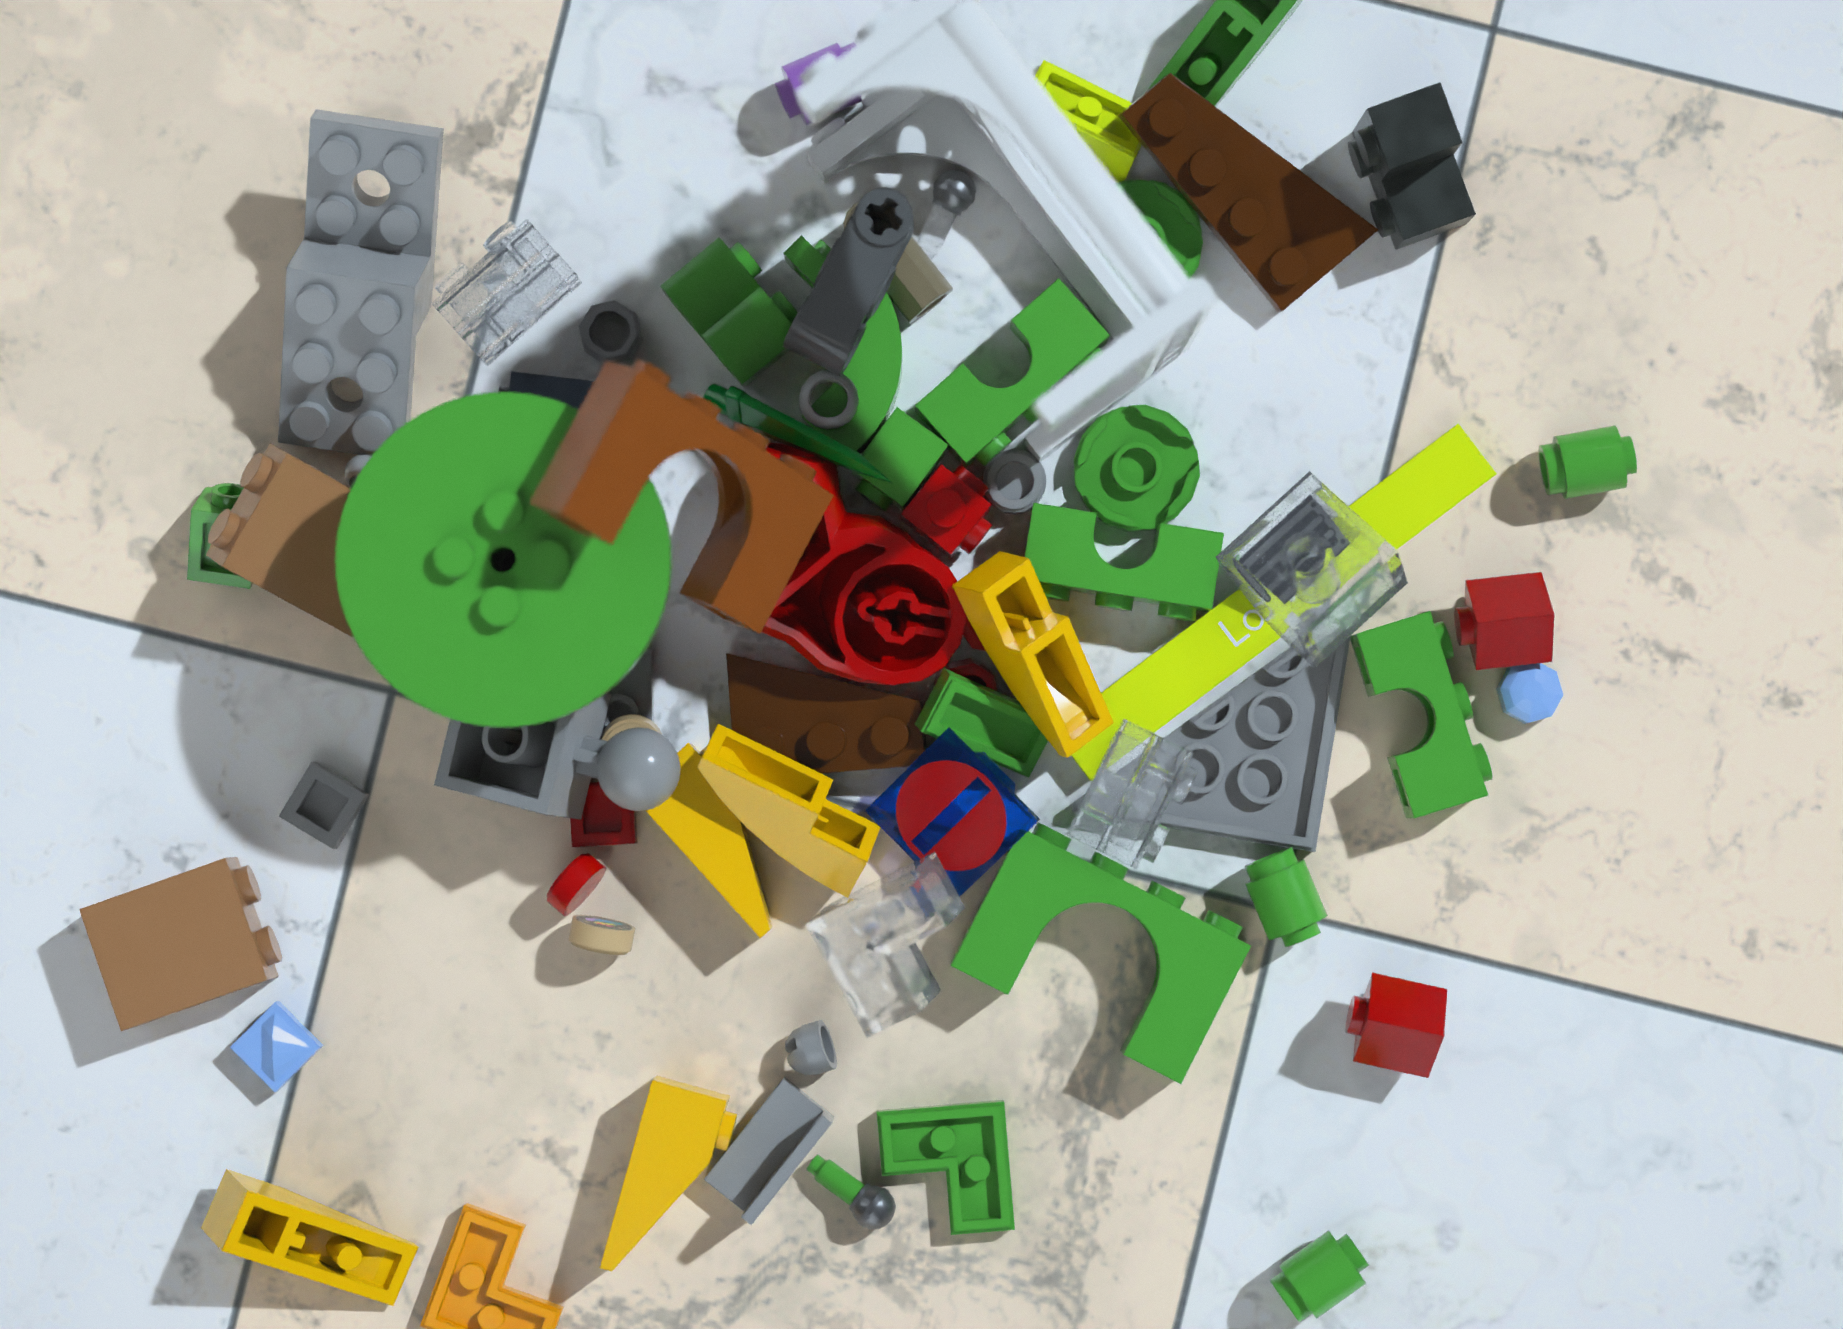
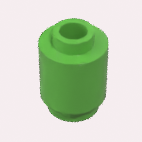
M1615 425L1554 436L1553 443L1539 445L1540 471L1548 496L1562 493L1564 499L1623 489L1627 487V475L1637 472V460L1633 441L1630 436L1620 437Z
M1292 847L1270 854L1245 866L1250 881L1246 882L1245 885L1268 940L1281 937L1285 947H1289L1321 933L1317 922L1328 915L1305 860L1298 861Z
M1328 1230L1280 1264L1282 1272L1270 1279V1282L1300 1323L1312 1314L1316 1319L1364 1286L1366 1282L1359 1272L1368 1267L1369 1264L1347 1233L1338 1240H1335Z

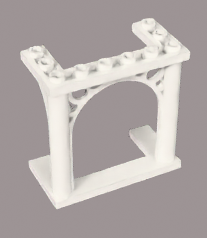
M914 0V2L894 17L888 11H884L872 18L855 34V38L859 42L856 46L838 59L833 53L824 55L810 65L799 77L804 85L796 90L797 102L814 126L851 98L869 93L861 102L866 109L847 123L841 117L836 118L812 137L811 142L815 147L807 153L809 164L825 184L842 170L869 159L892 155H917L936 158L955 164L985 181L1000 194L1114 341L1034 402L1032 411L1041 421L1042 425L1027 435L1023 444L1038 461L1042 462L1092 424L1099 416L1105 414L1188 351L1219 297L1202 275L1193 282L1189 279L979 5V0Z

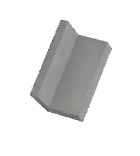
M784 1077L704 1180L743 1210L741 1218L752 1225L829 1128L834 1116Z

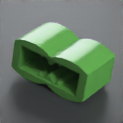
M719 237L660 287L672 304L744 388L789 351L783 347V343L798 312L779 290L769 297L754 278L762 272V269L739 242L728 248Z

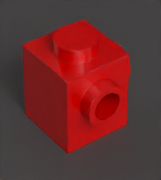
M941 464L901 513V520L949 559L960 548L967 554H970L993 526L985 519L992 505L983 498L989 488L963 466L959 465L952 473Z
M1542 572L1465 580V607L1455 608V631L1459 646L1469 645L1476 670L1552 662L1555 614Z
M1372 972L1364 996L1353 995L1348 1009L1345 1033L1355 1035L1353 1062L1429 1078L1444 1039L1448 989Z

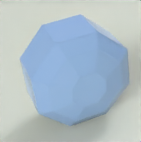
M1542 663L1508 667L1496 688L1503 712L1524 724L1551 717L1563 697L1557 672Z

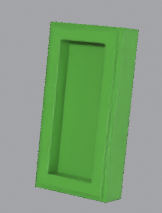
M945 668L915 722L917 728L925 734L1028 778L1048 743V740L1037 728L1018 700Z

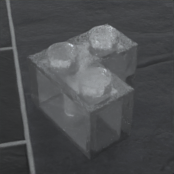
M935 852L850 893L848 898L844 896L828 904L805 924L866 1038L920 1013L941 991L916 942L946 928L965 909V906Z

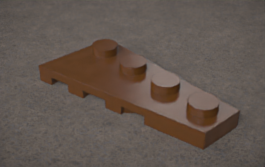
M1171 73L1165 75L1118 115L1277 312L1284 311L1379 230Z

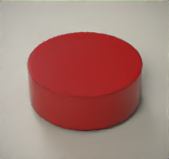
M589 853L579 855L554 881L547 893V902L563 916H568L596 888L606 872V867Z

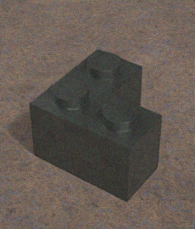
M1441 82L1366 109L1352 131L1355 140L1348 142V150L1359 178L1368 176L1374 190L1376 200L1370 202V210L1375 226L1379 229L1380 236L1384 238L1390 235L1395 250L1466 225L1476 213L1454 157V153L1463 142Z

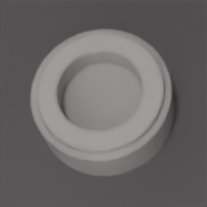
M1011 449L1001 452L985 468L983 483L989 488L985 496L993 507L1007 514H1021L1031 510L1033 503L1040 502L1046 488V473L1041 462L1034 455L1024 450Z

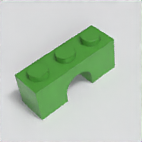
M1059 278L1011 320L1010 330L1026 347L1030 358V368L1018 383L1005 388L990 387L980 382L962 363L915 405V413L936 436L949 444V451L965 468L976 459L985 467L1012 443V440L1005 434L1023 417L1031 425L1039 420L1032 411L1034 402L1102 351L1101 348L1108 342L1109 333Z
M1033 503L1024 557L1030 559L1047 599L1069 601L1070 592L1076 591L1095 594L1094 606L1113 610L1132 611L1134 601L1158 604L1157 616L1183 621H1195L1197 611L1209 612L1212 610L1224 533L1160 523L1156 528L1154 547L1150 558L1138 567L1121 569L1105 562L1095 548L1094 528L1097 513Z
M1428 611L1352 635L1350 641L1368 697L1391 690H1401L1415 696L1422 703L1426 711L1427 729L1420 743L1409 751L1387 757L1406 818L1421 817L1488 796L1484 782L1493 778L1491 766L1481 743L1472 745L1465 721L1473 719L1472 706L1464 684L1462 682L1453 684L1446 660L1454 657V651L1444 622L1434 623L1431 612Z

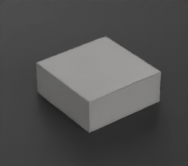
M311 762L279 817L330 848L337 849L370 794L317 762Z

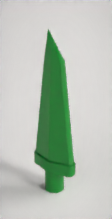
M713 383L704 394L703 398L720 408V414L727 416L733 423L744 425L762 436L859 474L891 482L860 453L764 404L735 386H730L727 389Z

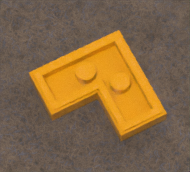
M466 1203L463 1206L420 1327L426 1329H556L564 1306L505 1285L526 1224Z

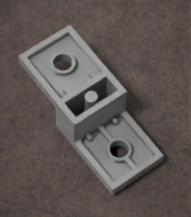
M318 109L311 116L304 239L286 267L278 443L372 456L390 435L411 420L416 335L432 305L444 128ZM365 170L379 172L387 179L390 193L383 197L368 195L359 186L357 174ZM338 377L352 379L360 386L363 398L354 402L342 400L334 393L331 387V380Z

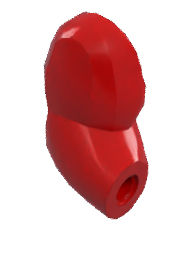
M768 439L769 444L765 449L766 452L777 459L782 454H787L812 467L817 472L812 481L834 496L761 632L787 642L819 670L857 682L883 685L918 682L944 668L961 644L967 615L952 586L957 580L949 567L928 550L920 547L906 531L881 516L846 512L840 494L836 464L778 441Z

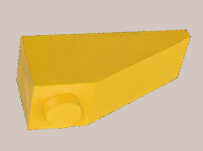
M687 743L677 752L680 760V778L675 791L663 804L645 811L761 938L773 926L745 825L717 796L697 768L706 747L699 751L692 743Z
M658 1075L652 1080L602 1257L601 1269L613 1271L708 1166L714 1156L715 1149L728 1150L738 1115L726 1111L730 1099L729 1095Z
M229 1169L225 1170L201 1226L205 1234L223 1252L394 1306L418 1250V1246L413 1242L283 1187Z

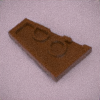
M726 653L731 727L733 731L821 774L923 766L928 764L926 734L921 732L915 725L924 707L922 701Z

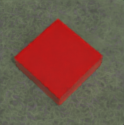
M590 782L581 819L570 818L572 847L636 844V811L616 805L605 795L599 782Z

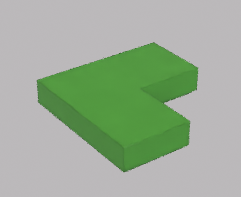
M1004 1100L877 1110L882 1176L946 1171L951 1235L1015 1230Z

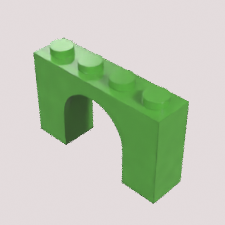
M1037 822L1032 833L1020 827L950 963L951 966L1009 995L1041 931L1059 913L1073 906L1085 903H1105L1126 910L1142 924L1151 939L1155 952L1156 971L1152 988L1120 1051L1123 1055L1181 1084L1251 948V945L1237 939L1243 927L1208 910L1203 921L1181 910L1186 899L1185 897L1154 881H1151L1147 891L1124 881L1123 879L1129 868L1098 852H1094L1089 862L1066 851L1072 839Z

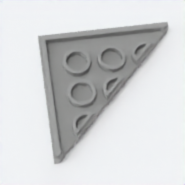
M1345 608L1077 799L1073 803L1072 812L1315 852L1355 610Z

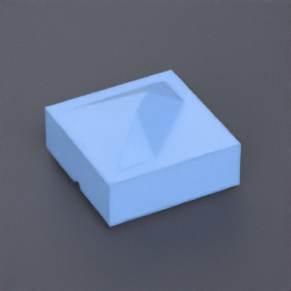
M276 1001L230 1048L274 1092H277L324 1045L280 1001Z

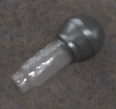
M949 170L943 172L933 184L934 199L932 202L935 204L917 240V243L931 261L934 256L939 254L957 214L961 215L975 200L976 187L974 181L962 171Z

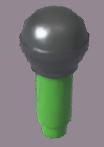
M818 1154L814 1157L807 1167V1171L814 1175L818 1183L850 1206L849 1210L852 1211L854 1218L860 1226L871 1230L881 1229L892 1220L896 1205L889 1190L885 1187L872 1186L868 1183L864 1185L832 1160H825Z

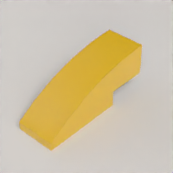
M999 551L952 585L990 659L1026 713L1060 756L1070 757L1114 723L1069 617L1052 612L1029 558Z
M717 724L697 766L717 796L746 828L777 855L810 878L848 898L868 862L881 826L827 800L826 797L833 779L725 726Z

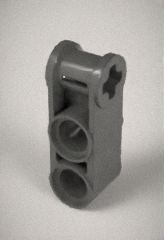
M887 187L877 188L866 193L858 202L841 237L836 240L816 277L813 291L800 307L783 343V347L838 376L844 373L857 350L866 330L867 322L873 317L895 275L896 266L914 231L912 207L907 198L899 191ZM888 206L895 208L896 222L901 227L897 231L893 228H886L881 236L874 234V223L869 217L872 211L877 214H883Z

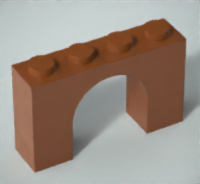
M639 359L635 360L632 367L605 361L529 503L576 532L613 545L651 474L672 456L688 450H697L709 463L714 473L718 487V512L713 529L679 594L728 623L760 634L834 495L812 481L817 473L812 467L787 454H782L777 459L766 452L765 449L769 444V440L761 434L738 423H734L732 428H729L718 421L717 418L721 409L713 403L688 391L681 397L667 388L672 378L662 370Z

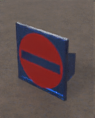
M950 727L865 810L954 902L1040 820L1015 794L1016 784L985 752H974Z

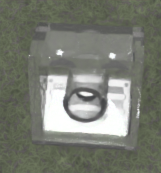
M1310 471L1216 556L1219 565L1267 624L1314 669L1408 583L1398 551Z

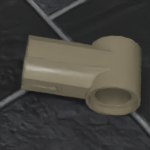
M858 202L855 203L846 213L843 223L844 229L848 224ZM888 206L883 214H877L872 211L869 217L883 219L890 228L896 231L901 227L896 222L895 208ZM911 237L896 266L895 275L887 290L891 301L910 324L928 313L953 291V287L915 239Z

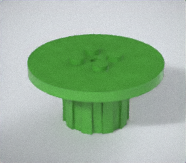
M515 392L482 393L442 403L416 416L390 435L362 468L349 492L338 527L335 550L337 587L345 618L356 642L379 674L403 695L431 712L452 720L490 727H523L565 717L583 709L615 687L634 668L658 630L665 612L671 586L672 543L663 503L650 477L640 492L613 545L580 534L529 503L579 411L572 406L554 399ZM511 551H514L516 555L515 566L510 571L502 573L504 558Z

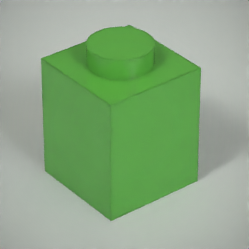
M896 407L862 454L865 459L891 482L852 471V474L861 480L855 490L884 512L887 511L891 504L904 511L949 450V444Z

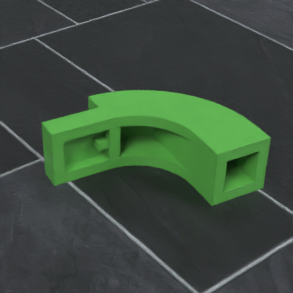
M801 235L783 254L785 262L813 289L816 277L831 248L822 240L813 247ZM887 292L873 317L868 320L860 344L843 373L853 381L858 390L859 404L856 414L842 427L829 430L815 427L806 420L803 414L801 415L805 425L860 454L868 447L887 421L894 407L902 377L901 333L898 318ZM833 383L811 406L820 416L827 418L835 417L846 408L848 397L844 388L837 383Z

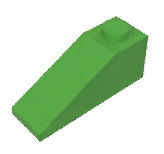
M1216 0L1148 90L1165 75L1171 73L1217 107L1281 30L1303 0Z

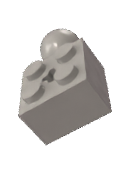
M606 693L581 710L542 724L523 727H490L450 719L434 785L544 815L581 819L591 777L599 780L605 795L616 805L632 811H644L663 804L673 794L680 778V760L672 743L662 734L648 728L626 729L614 735L609 741L601 740L611 694Z

